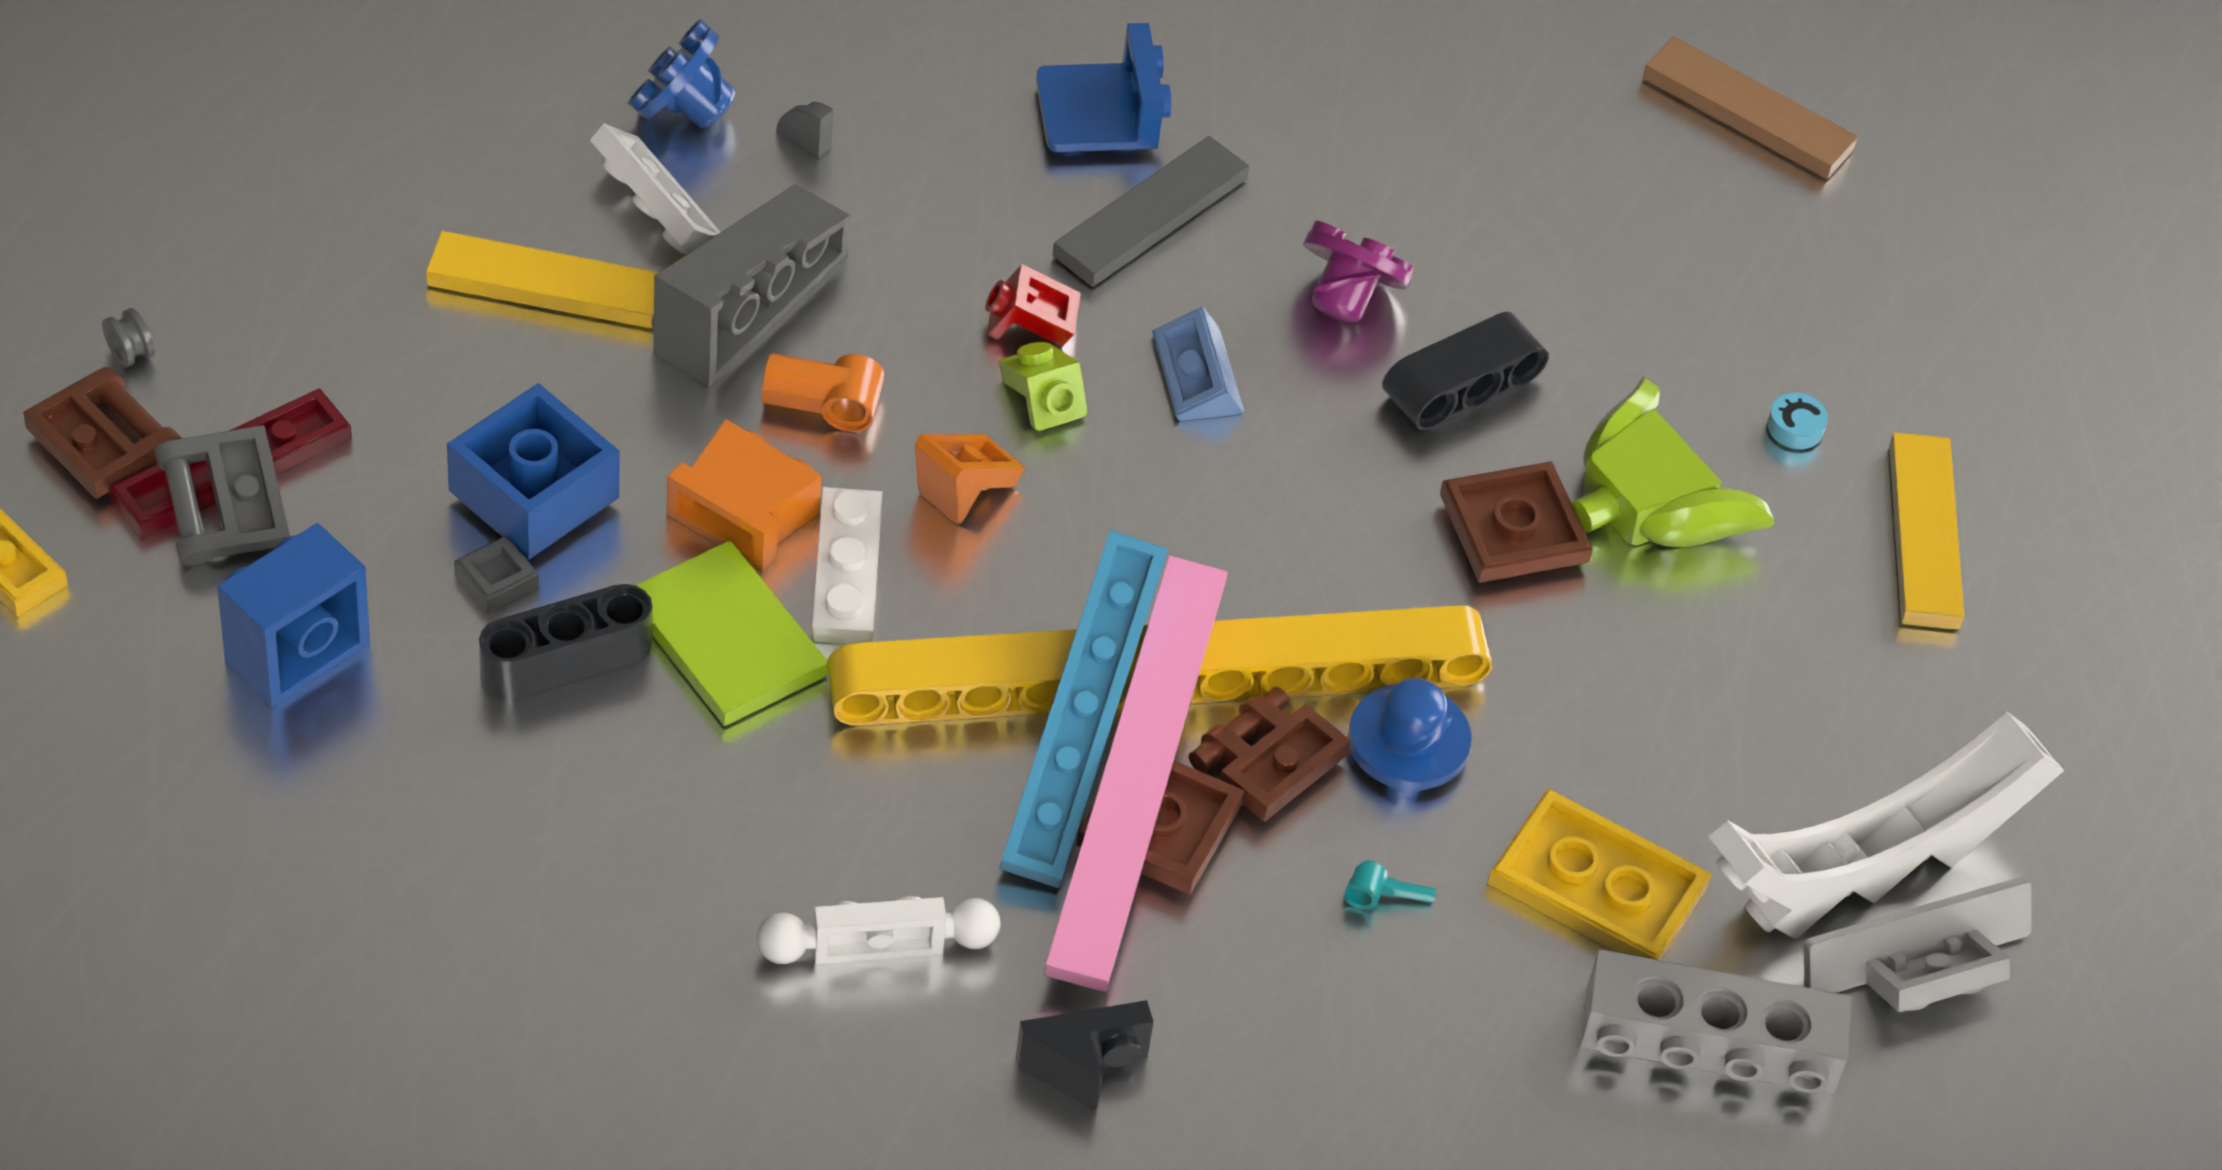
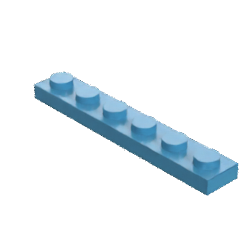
M1112 530L1109 531L999 869L1056 888L1060 887L1168 552L1167 548Z

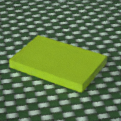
M731 540L636 584V586L645 590L651 597L653 605V637L723 726L828 676L827 659Z

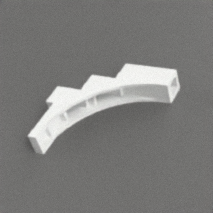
M2006 712L1970 743L1918 779L1894 793L1845 816L1816 826L1775 834H1750L1727 820L1709 838L1722 854L1716 861L1719 869L1733 885L1740 890L1744 889L1751 898L1744 905L1753 919L1768 933L1776 928L1788 936L1797 939L1846 896L1849 897L1853 892L1876 903L1923 861H1927L1931 856L1952 868L2064 770L2029 728Z

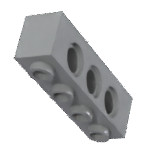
M1598 949L1587 986L1580 1047L1601 1051L1603 1054L1611 1057L1629 1056L1661 1062L1675 1069L1693 1068L1725 1074L1740 1081L1758 1080L1790 1086L1804 1093L1822 1092L1834 1095L1848 1060L1852 996Z

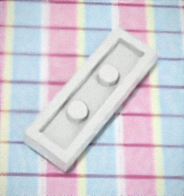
M603 123L590 140L605 157L602 166L614 178L629 185L635 192L632 197L634 204L648 216L659 220L665 227L662 235L672 247L687 255L720 233L717 227L638 136Z
M823 487L812 642L846 645L873 642L883 491Z

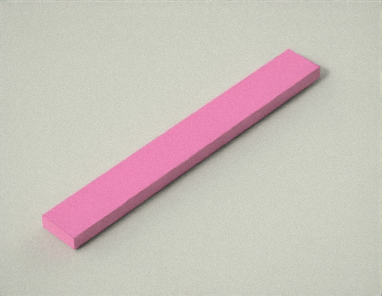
M1173 556L1168 558L1047 958L1044 976L1102 992L1107 991L1228 575L1226 570Z

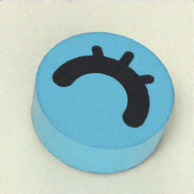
M1787 393L1779 396L1773 402L1767 427L1771 436L1780 444L1794 449H1806L1815 446L1821 441L1828 422V414L1823 404L1814 397L1803 393Z

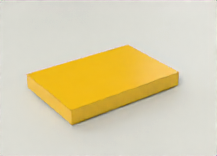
M1548 788L1490 871L1487 884L1615 952L1661 960L1706 892L1713 874Z

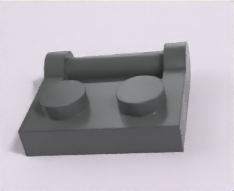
M264 425L170 440L155 447L154 451L158 468L166 472L181 538L176 543L180 564L187 566L199 565L216 557L276 548L280 542L290 536ZM206 461L222 531L204 533L189 467L192 463Z

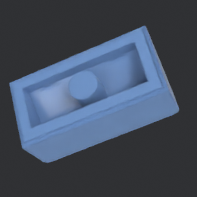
M1203 306L1152 330L1175 415L1179 421L1233 416L1244 412L1221 331Z

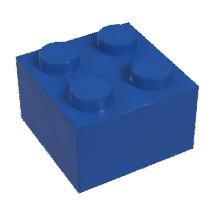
M539 383L447 443L449 491L502 537L507 535L527 559H531L619 498L620 451Z
M318 522L298 535L285 538L273 551L247 567L236 569L224 582L217 585L225 664L271 708L370 645L366 568Z

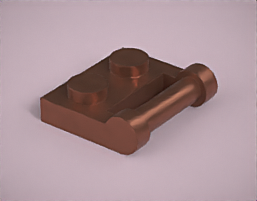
M110 367L98 369L23 412L25 428L95 499L108 493L109 486L156 465L157 460L154 451L156 446L166 441L182 438L173 428L163 427L125 390L124 379ZM96 404L108 406L141 440L133 443Z

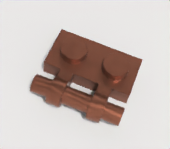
M1276 686L1263 696L1253 695L1241 704L1239 715L1225 726L1221 724L1213 726L1202 735L1201 745L1188 755L1193 768L1203 773L1216 763L1220 765L1227 764L1228 766L1221 772L1220 780L1243 789L1242 804L1264 822L1348 755L1351 742L1348 737L1307 704H1304L1291 716H1287L1282 711L1290 705L1289 697L1283 689ZM1253 734H1265L1252 747L1245 742Z

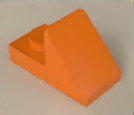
M920 434L915 442L918 490L924 498L955 524L963 522L981 490L1015 487L1026 469L986 434Z

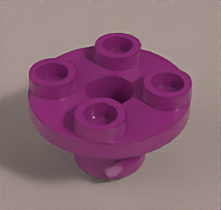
M1316 220L1311 231H1308L1303 246L1315 255L1328 261L1317 287L1313 288L1315 292L1312 296V302L1321 313L1337 321L1356 323L1363 316H1366L1364 312L1377 283L1402 290L1408 288L1413 277L1412 271L1414 266L1394 257L1395 251L1392 248L1363 237L1361 244L1358 245L1344 239L1346 235L1344 231Z

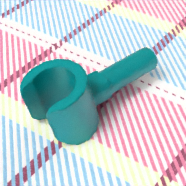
M1367 860L1355 868L1353 876L1349 879L1344 899L1351 906L1365 910L1374 908L1378 904L1381 894L1433 903L1436 896V888L1397 881L1395 878L1387 877V872L1382 865L1375 861Z

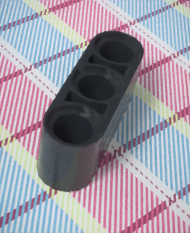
M1505 311L1402 358L1385 375L1382 389L1419 430L1426 431L1528 384L1546 367L1549 360V352L1512 312Z
M619 584L503 617L487 624L479 637L480 679L482 687L495 698L504 700L518 699L626 667L643 660L650 653L652 647L653 605L651 597L645 590L636 585Z

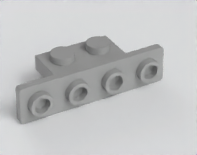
M2018 877L1808 938L1803 944L1804 986L1806 988L1836 993L1868 984L1894 1009L1902 1012L1906 1010H1920L1928 1006L1929 1003L1960 994L1977 993L1983 990L1984 987L2010 980V957L2000 950L1997 945L2030 935L2031 884L2023 877Z

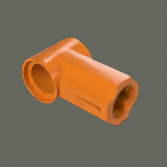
M772 353L769 354L765 368L761 403L821 413L829 425L844 432L857 433L865 431L872 425L885 378L884 370L878 362L860 354L841 356L835 361V364Z

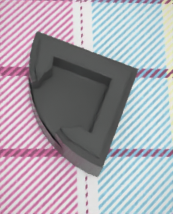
M820 102L795 106L780 118L776 132L819 159L831 149L833 108Z

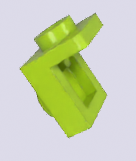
M1035 342L1020 347L1017 350V355L999 360L1002 382L1026 397L1030 425L1036 430H1045L1087 415L1088 410L1080 362L1050 343Z

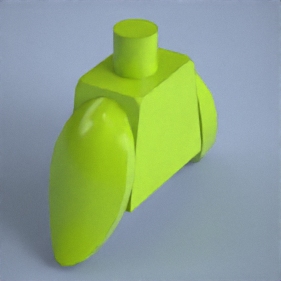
M1642 377L1636 388L1598 423L1586 443L1583 455L1586 471L1582 488L1585 495L1572 502L1586 533L1609 522L1627 544L1637 546L1651 541L1663 546L1684 548L1742 533L1771 528L1774 525L1770 509L1761 498L1741 490L1721 488L1722 481L1659 414L1657 408L1659 405L1660 387L1645 377Z

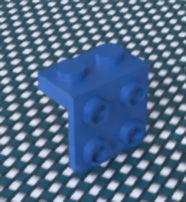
M1127 23L1122 63L1045 65L1037 70L1036 84L1046 143L1050 150L1055 152L1158 149L1162 118H1170L1172 103L1169 84H1161L1160 82L1164 72L1163 49L1161 45H1153L1149 23Z

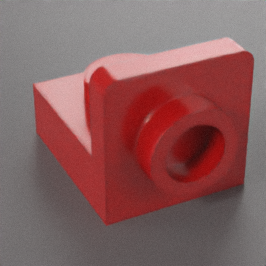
M1021 264L1006 282L999 280L988 295L985 304V310L990 313L987 335L998 340L1015 323L1063 347L1075 334L1080 292Z

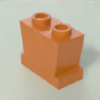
M725 419L692 467L681 462L667 476L666 515L718 546L731 540L749 564L763 572L777 558L778 544L820 514L822 475L814 471L806 462L794 459L766 443L757 433L746 431Z

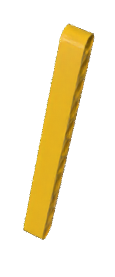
M1457 605L1216 620L1212 628L1191 704L1247 701L1256 694L1263 696L1275 686L1283 689L1289 698L1371 693L1376 689L1394 685L1409 678L1425 679L1434 683L1439 688L1473 685L1487 677L1492 670V660L1481 616L1476 609L1469 606ZM1148 625L1143 626L1117 709H1123ZM1077 629L862 642L841 646L835 649L827 660L834 715L842 723L864 726L1050 713Z

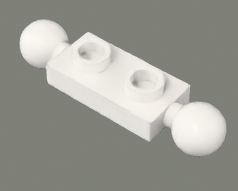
M907 896L895 901L870 903L842 901L831 906L815 907L814 923L804 924L797 916L785 912L769 916L758 929L757 944L763 956L776 964L792 963L798 960L806 949H813L815 965L943 955L944 940L948 938H954L960 945L969 949H981L990 945L999 934L1001 921L997 909L990 902L981 898L966 899L960 902L950 913L945 911L943 897L922 899L916 896Z

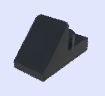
M1144 1000L1020 1021L1016 1050L1018 1067L1091 1109H1098L1103 1080L1100 1065L1120 1067L1128 1065L1137 1059L1148 1058L1154 1022L1148 1001Z

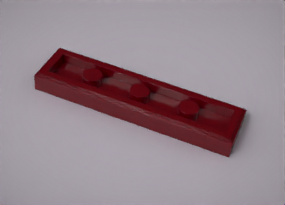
M320 388L229 430L264 425L276 475L352 439L351 425ZM206 461L190 464L189 467L199 511H202L216 504ZM157 464L109 486L111 502L140 539L177 523L166 472L159 469Z

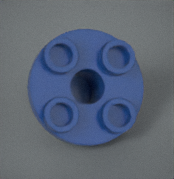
M699 19L680 40L679 44L682 48L678 52L669 46L654 61L648 72L655 79L653 81L647 79L631 96L628 105L646 120L667 106L671 112L685 114L700 128H706L716 123L728 111L735 97V88L721 76L720 68L716 62L708 57L716 46L719 35L703 20Z
M1421 678L1405 679L1397 684L1376 689L1366 695L1357 704L1352 713L1347 735L1351 740L1349 749L1360 767L1374 779L1386 784L1391 792L1402 797L1415 796L1421 790L1438 787L1453 779L1465 766L1472 742L1471 728L1462 710L1450 698L1445 696L1437 685Z

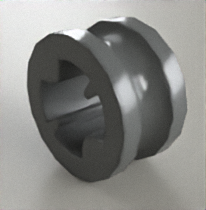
M134 308L124 310L120 320L115 319L113 316L103 319L102 328L106 342L121 366L127 368L134 365L135 357L138 355L144 359L154 356L155 348L150 331L141 315Z

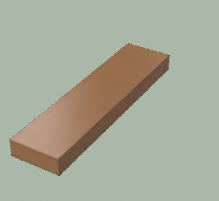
M1674 36L1645 66L1642 79L1825 179H1828L1855 149L1858 139L1857 135Z

